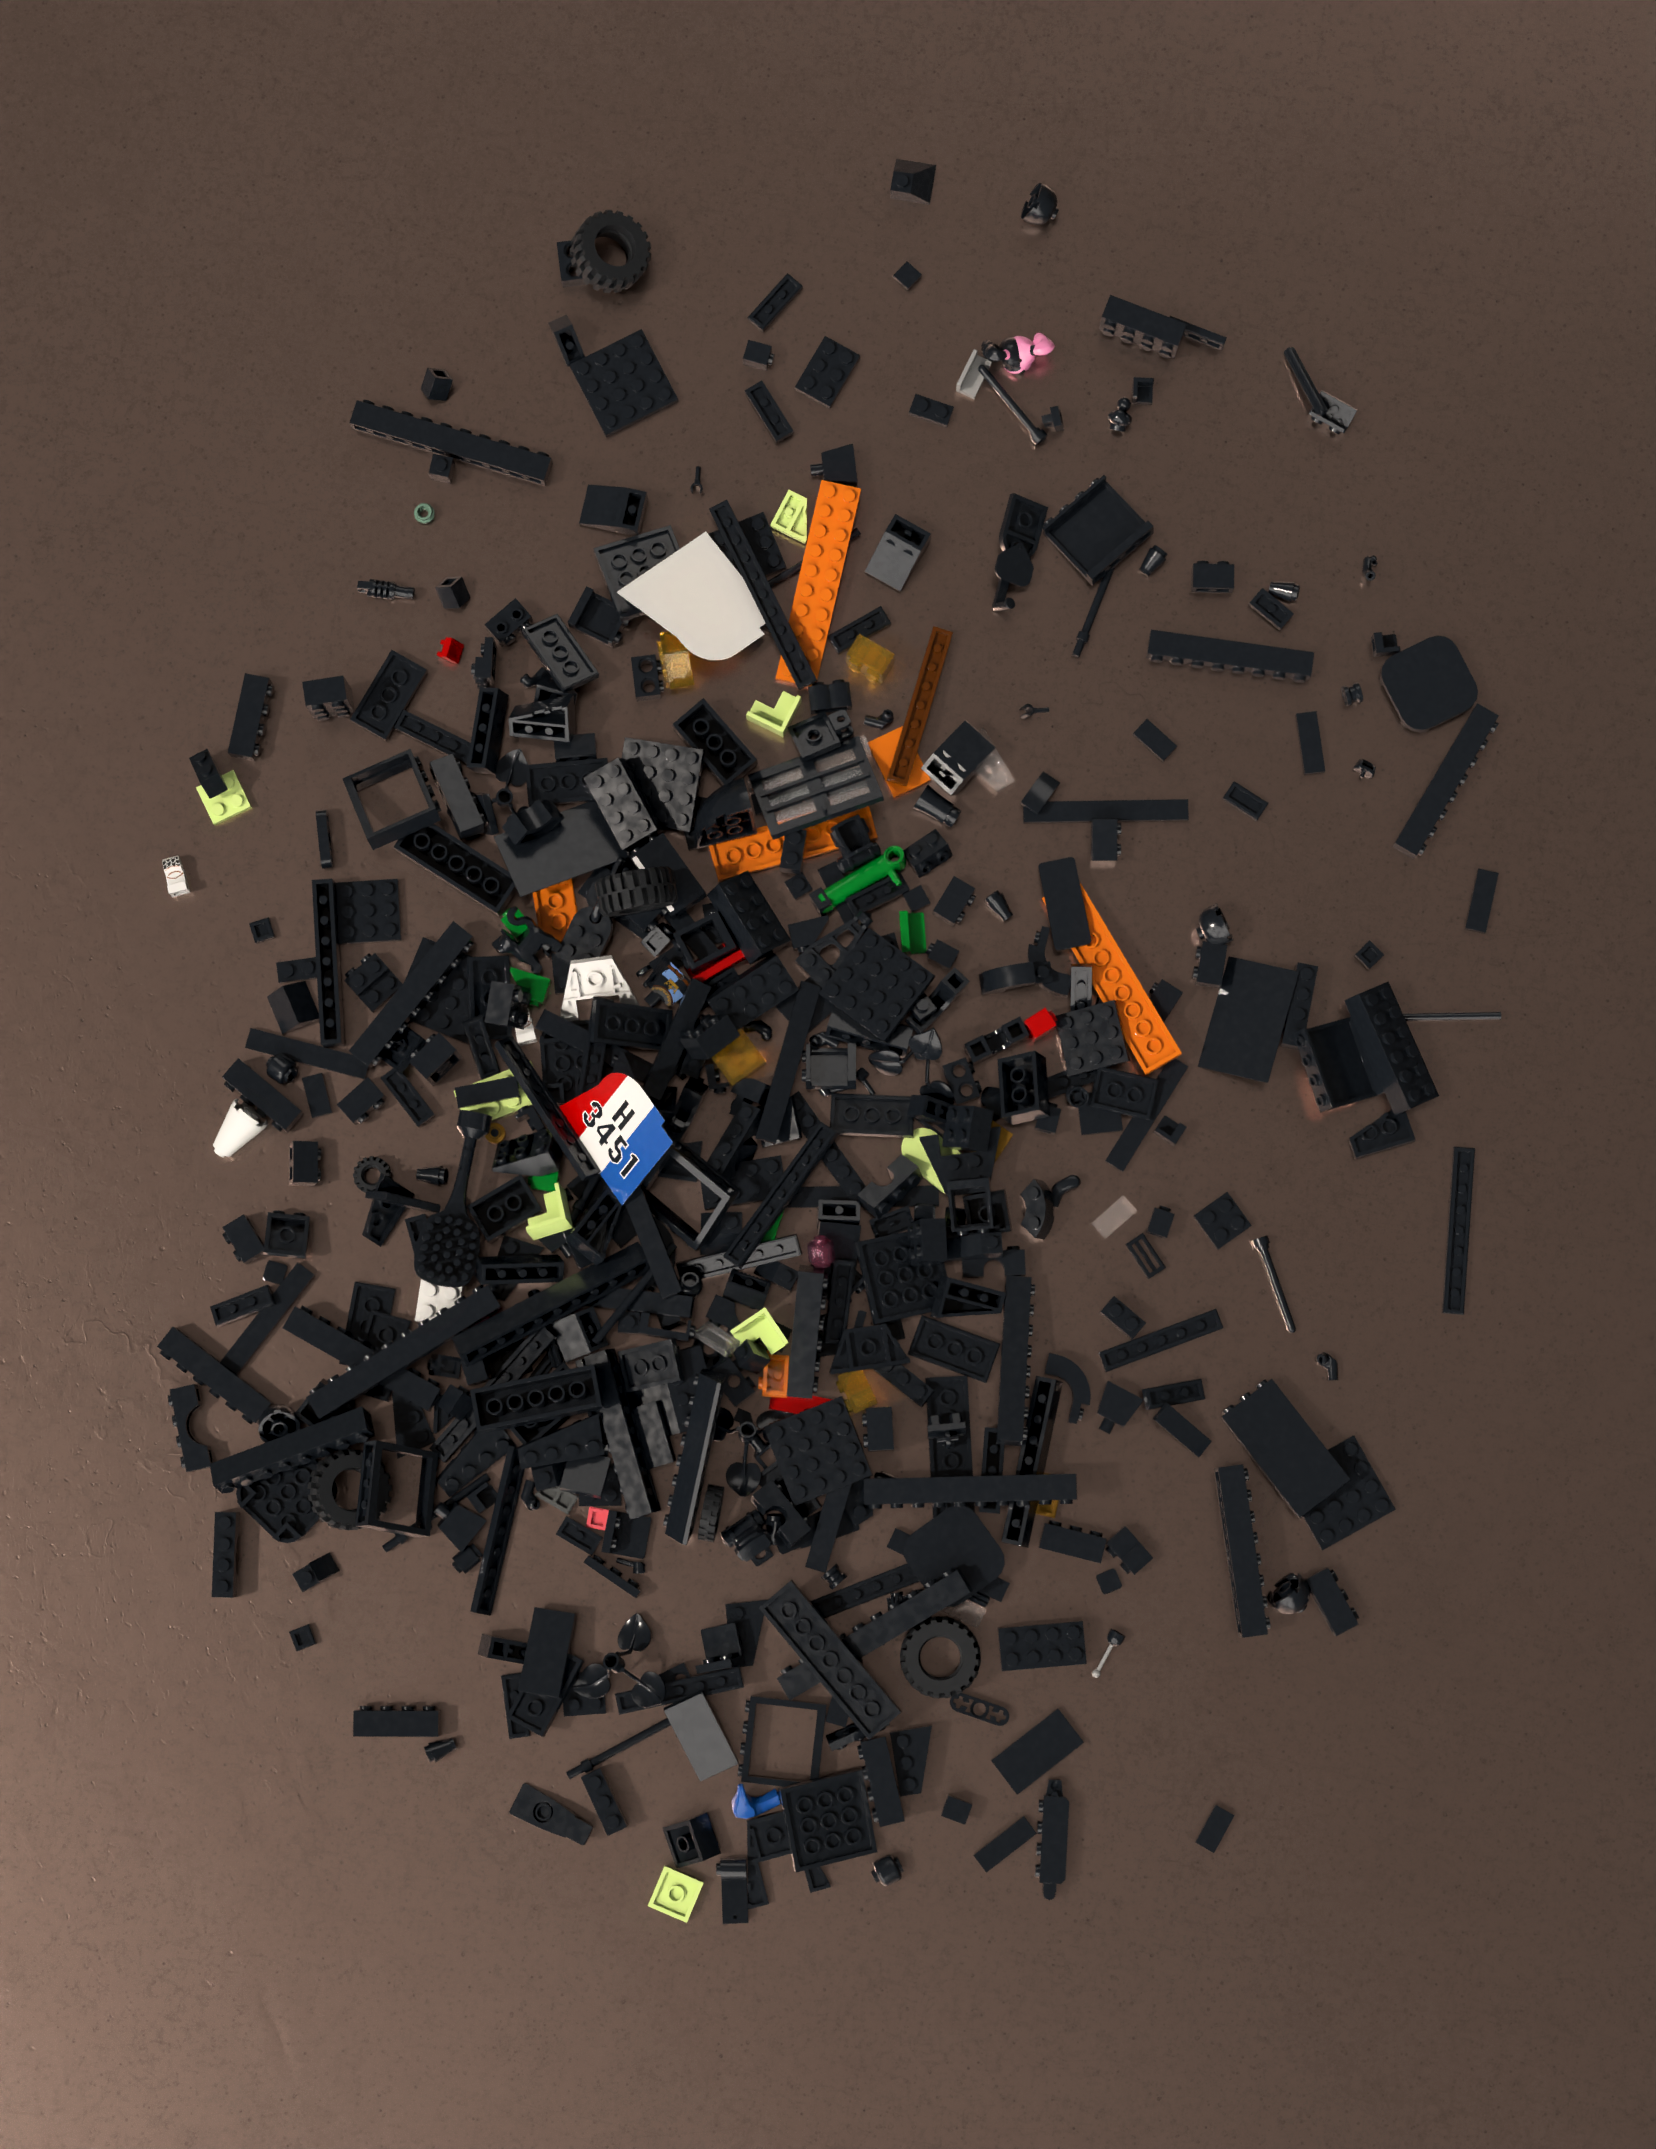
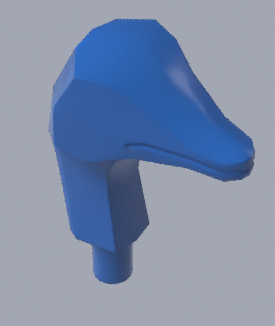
M738 1784L737 1792L732 1799V1811L736 1818L747 1819L756 1817L780 1805V1793L773 1789L763 1796L750 1797L746 1794L743 1784Z

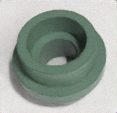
M427 503L419 504L414 510L415 519L422 524L431 522L435 515L433 507ZM423 511L428 512V515L426 517L421 516V513Z

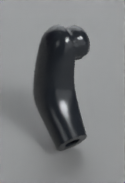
M1069 1175L1053 1185L1051 1193L1054 1199V1207L1059 1206L1066 1192L1080 1186L1081 1180L1077 1175Z

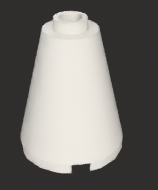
M235 1099L232 1102L213 1143L214 1152L222 1158L233 1155L268 1125L267 1120L265 1122L261 1120L262 1117L255 1111V1108L250 1105L248 1106L244 1102L242 1105L239 1104V1099Z

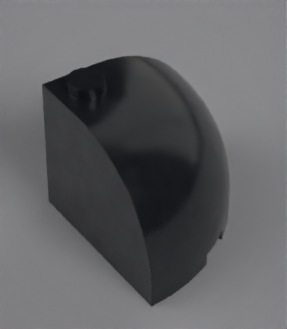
M744 778L731 781L715 790L703 802L696 815L694 837L697 849L757 834Z

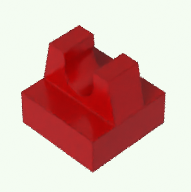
M450 637L441 640L440 644L443 645L442 652H437V656L451 663L459 664L464 644Z

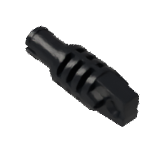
M370 579L369 581H358L357 585L359 593L367 594V597L414 600L415 596L414 587L399 586L395 582Z

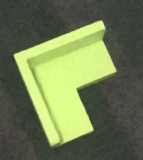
M783 691L774 709L755 700L750 712L748 711L746 714V719L784 737L787 727H789L802 702L801 696L797 695L795 697Z
M559 1182L554 1183L556 1191L543 1194L547 1213L528 1219L529 1226L526 1227V1231L533 1240L573 1228L566 1191Z
M765 1307L730 1330L739 1345L746 1339L754 1342L760 1338L771 1355L789 1344Z

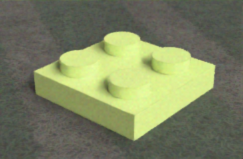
M234 770L222 775L228 790L209 799L202 785L196 787L214 825L252 808Z
M664 1866L648 1906L687 1923L704 1882Z

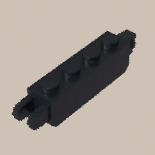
M1048 1779L1046 1794L1043 1795V1800L1039 1799L1038 1812L1042 1813V1821L1037 1823V1834H1041V1842L1036 1844V1856H1040V1862L1035 1865V1877H1039V1883H1043L1042 1893L1049 1901L1054 1899L1056 1895V1884H1062L1066 1878L1069 1801L1063 1796L1062 1781L1058 1779Z

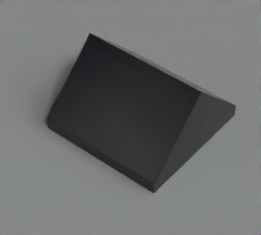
M306 981L284 985L267 996L283 1035L319 1020V1012Z

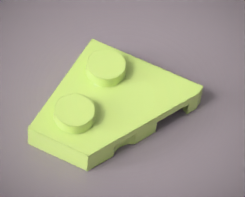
M788 490L770 527L806 544L807 498Z

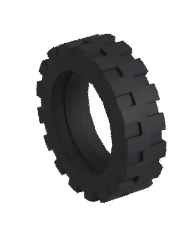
M712 1484L707 1486L698 1540L714 1542L724 1496V1487Z

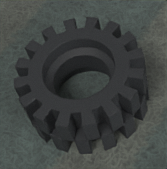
M365 1157L354 1167V1183L364 1193L368 1190L375 1191L378 1183L371 1184L365 1180V1172L369 1168H377L380 1173L392 1179L390 1166L379 1157Z

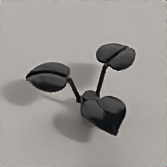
M521 749L508 752L498 761L495 776L498 781L506 782L505 788L500 789L496 797L491 800L492 804L496 802L501 807L508 806L512 814L516 813L511 803L513 794L509 790V784L520 786L526 782L525 765H528ZM522 806L517 812L526 810L529 807Z
M935 1028L913 1035L909 1040L911 1050L903 1059H900L898 1052L889 1049L879 1050L869 1055V1062L879 1072L888 1076L900 1074L903 1070L902 1064L912 1054L918 1060L926 1059V1085L920 1087V1095H928L954 1104L953 1090L947 1083L938 1080L931 1083L929 1081L930 1060H936L942 1055L941 1040Z
M720 1407L713 1441L724 1440L727 1433L739 1432L738 1437L744 1442L743 1464L735 1462L726 1471V1481L729 1487L740 1497H746L753 1493L761 1479L759 1466L755 1463L747 1464L749 1443L754 1440L756 1433H763V1438L769 1442L764 1427L794 1414L769 1410L758 1416L756 1420L757 1427L751 1422H744L740 1427L737 1426L735 1429L730 1430L734 1424L733 1415L729 1410Z
M638 1613L628 1619L618 1635L619 1648L628 1651L606 1654L603 1659L604 1666L597 1663L587 1666L572 1686L576 1693L590 1699L601 1698L611 1688V1683L607 1679L611 1676L610 1671L616 1674L623 1672L637 1682L632 1689V1699L637 1705L649 1708L660 1705L664 1701L666 1688L662 1678L658 1674L648 1671L642 1675L640 1680L625 1669V1661L621 1658V1656L631 1654L633 1650L636 1652L643 1651L651 1641L650 1628Z

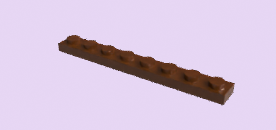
M935 626L932 628L887 781L903 786L908 784L953 634L951 631Z

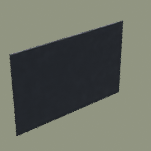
M596 801L586 802L560 812L564 819L547 834L542 832L534 836L535 841L515 845L506 832L494 836L520 897L615 863L619 857L628 858L627 852L621 849Z
M1229 956L1198 1067L1268 1083L1299 971Z

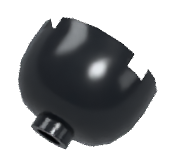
M1038 183L1029 194L1032 197L1029 202H1025L1021 212V218L1033 225H1043L1050 219L1053 220L1059 211L1056 208L1058 201L1055 192L1050 187Z
M1216 903L1203 910L1198 919L1200 927L1196 928L1200 938H1205L1207 942L1216 945L1227 944L1233 941V936L1228 931L1230 929L1221 909L1218 908V904Z
M276 1404L262 1412L259 1417L258 1431L261 1440L266 1443L300 1430L301 1424L291 1407L284 1404Z
M1294 1573L1284 1576L1274 1585L1278 1588L1273 1593L1271 1591L1268 1593V1602L1278 1612L1286 1615L1303 1612L1307 1607L1311 1594L1309 1585L1300 1573L1297 1576Z

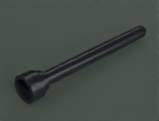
M980 365L978 371L1030 432V440L1035 446L1040 444L1048 434L1043 429L1035 427L986 366Z
M1268 1235L1252 1240L1254 1248H1257V1251L1261 1253L1287 1329L1290 1333H1294L1296 1327L1268 1250L1270 1248Z

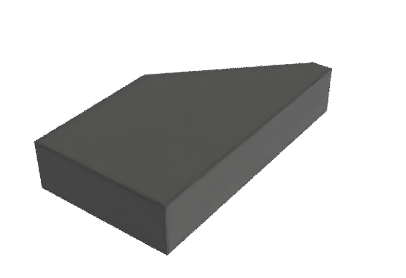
M560 1486L536 1492L535 1496L569 1515L579 1498L574 1493L560 1491Z

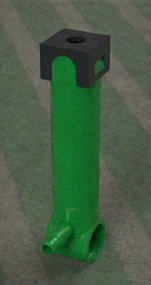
M890 846L885 850L884 854L825 889L820 887L810 893L811 902L819 915L822 917L834 911L833 908L844 902L846 898L866 889L888 875L896 886L902 885V881L897 873L906 866L903 849L899 846ZM893 857H899L897 861H891Z

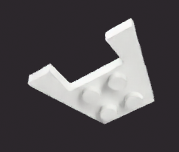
M612 955L571 960L560 1017L568 1021L579 1020L576 1001L591 999L594 996L619 995L620 1003L638 1006L640 1004Z

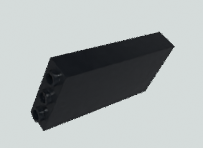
M1265 1379L1256 1386L1257 1390L1255 1392L1244 1394L1239 1399L1241 1402L1235 1407L1233 1405L1227 1407L1223 1411L1224 1415L1221 1419L1300 1520L1348 1484L1351 1479L1273 1379L1269 1381Z

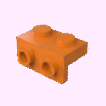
M766 1350L771 1361L763 1368V1377L759 1376L758 1389H762L763 1397L787 1398L789 1355H771Z

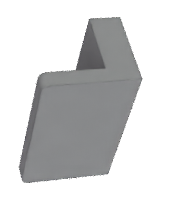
M976 349L973 350L956 386L957 392L974 400L985 379L978 371V367L985 365L989 370L992 365V361L977 355L978 350Z

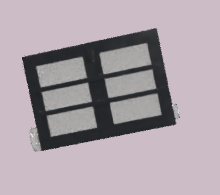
M865 735L840 742L841 747L806 762H803L801 756L748 775L749 780L746 781L748 790L755 793L772 840L884 801L883 794L867 758V755L871 754V750Z

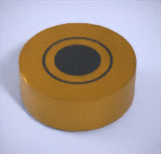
M491 1123L489 1134L485 1138L492 1144H498L504 1140L506 1131L501 1124Z

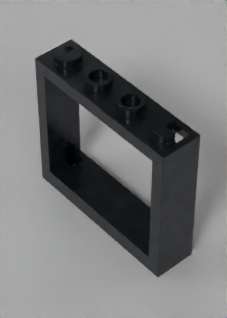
M411 749L342 778L372 850L441 821L438 813L442 811L437 800L433 801L434 791L431 785L427 786L425 783L429 779L424 770L420 771L419 767L423 765L419 756L414 757ZM412 768L429 808L374 832L358 791Z
M677 1137L672 1140V1145L650 1170L641 1186L655 1218L669 1227L689 1247L697 1250L707 1243L740 1190ZM670 1156L721 1198V1201L700 1233L649 1191Z
M378 1440L364 1442L355 1526L416 1538L430 1537L438 1453ZM382 1450L422 1458L415 1527L375 1520Z
M751 1695L750 1700L746 1699L745 1712L749 1713L748 1721L743 1723L742 1734H746V1742H741L740 1755H744L743 1764H739L738 1777H741V1782L781 1787L802 1782L748 1775L756 1703L817 1710L810 1780L819 1778L827 1704Z

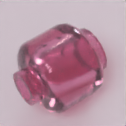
M815 1236L814 1240L807 1244L808 1260L814 1267L826 1268L835 1260L834 1242L827 1239L826 1236Z

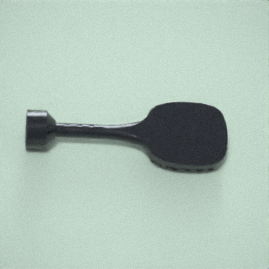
M468 1110L459 1111L456 1127L465 1138L454 1188L445 1208L439 1213L432 1214L424 1223L415 1248V1273L420 1279L428 1283L443 1287H462L470 1282L475 1272L476 1257H479L480 1235L477 1224L467 1214V1187L476 1142L489 1134L492 1116Z

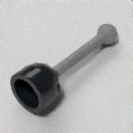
M1112 1628L1110 1629L1107 1636L1110 1645L1097 1669L1093 1670V1677L1098 1678L1100 1676V1670L1112 1648L1121 1645L1126 1637L1125 1635Z

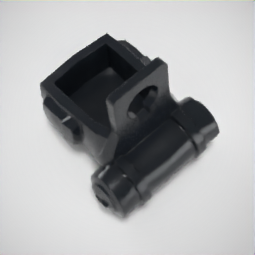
M859 815L845 819L830 829L831 839L842 855L836 861L838 869L843 874L851 872L855 868L881 856L879 845L875 841H870L868 835L870 832L864 819L860 818Z
M756 1509L746 1513L745 1517L732 1526H727L720 1533L722 1542L730 1548L735 1546L734 1551L742 1561L745 1560L747 1562L751 1559L755 1566L758 1567L773 1557V1553L769 1548L772 1541L771 1536L766 1529L762 1528L765 1525V1518ZM765 1550V1555L762 1558L755 1557Z

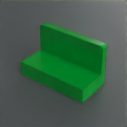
M899 911L902 952L906 955L925 954L927 950L924 913Z

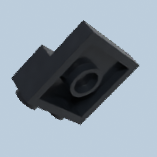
M485 637V643H481V656L483 657H476L475 663L471 665V675H473L478 689L480 687H495L497 645L493 637Z
M369 953L360 961L362 965L357 969L353 967L345 974L347 978L344 981L374 1013L397 992L402 983L376 953L373 955Z
M275 1210L272 1213L268 1212L263 1255L305 1259L310 1216H306L304 1213L290 1215L279 1210Z

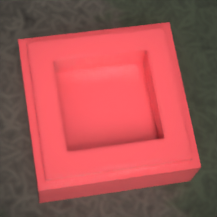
M590 1506L586 1527L605 1531L609 1510Z

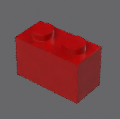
M1043 1008L1024 1021V1025L1033 1043L1055 1030L1057 1018L1052 1010L1047 1011L1046 1008Z

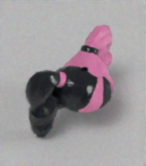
M1036 333L1033 341L1024 336H1015L1004 339L1000 346L993 344L989 340H985L981 344V350L986 359L993 362L1001 361L1003 367L1012 374H1022L1029 370L1036 355H1047L1055 347L1054 343L1042 333Z

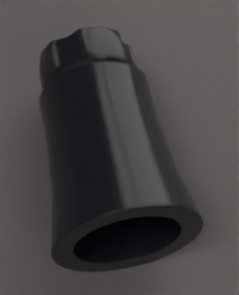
M930 785L926 786L912 808L949 827L953 826L961 813L960 809L942 797Z

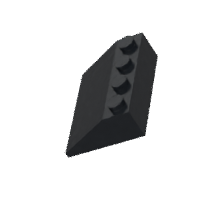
M677 1346L684 1380L628 1393L632 1408L659 1400L669 1437L687 1432L688 1427L684 1426L687 1414H691L692 1407L689 1406L691 1390L679 1346Z

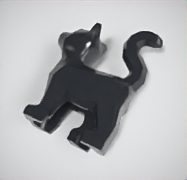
M515 906L511 907L507 913V919L510 924L515 926L526 924L528 928L518 942L512 934L501 929L503 935L499 940L498 951L500 953L513 954L519 961L529 964L531 971L537 975L542 970V966L535 954L540 948H543L544 954L549 957L551 950L556 953L562 947V944L553 935L544 932L532 918L528 916L516 918L515 913L518 908Z

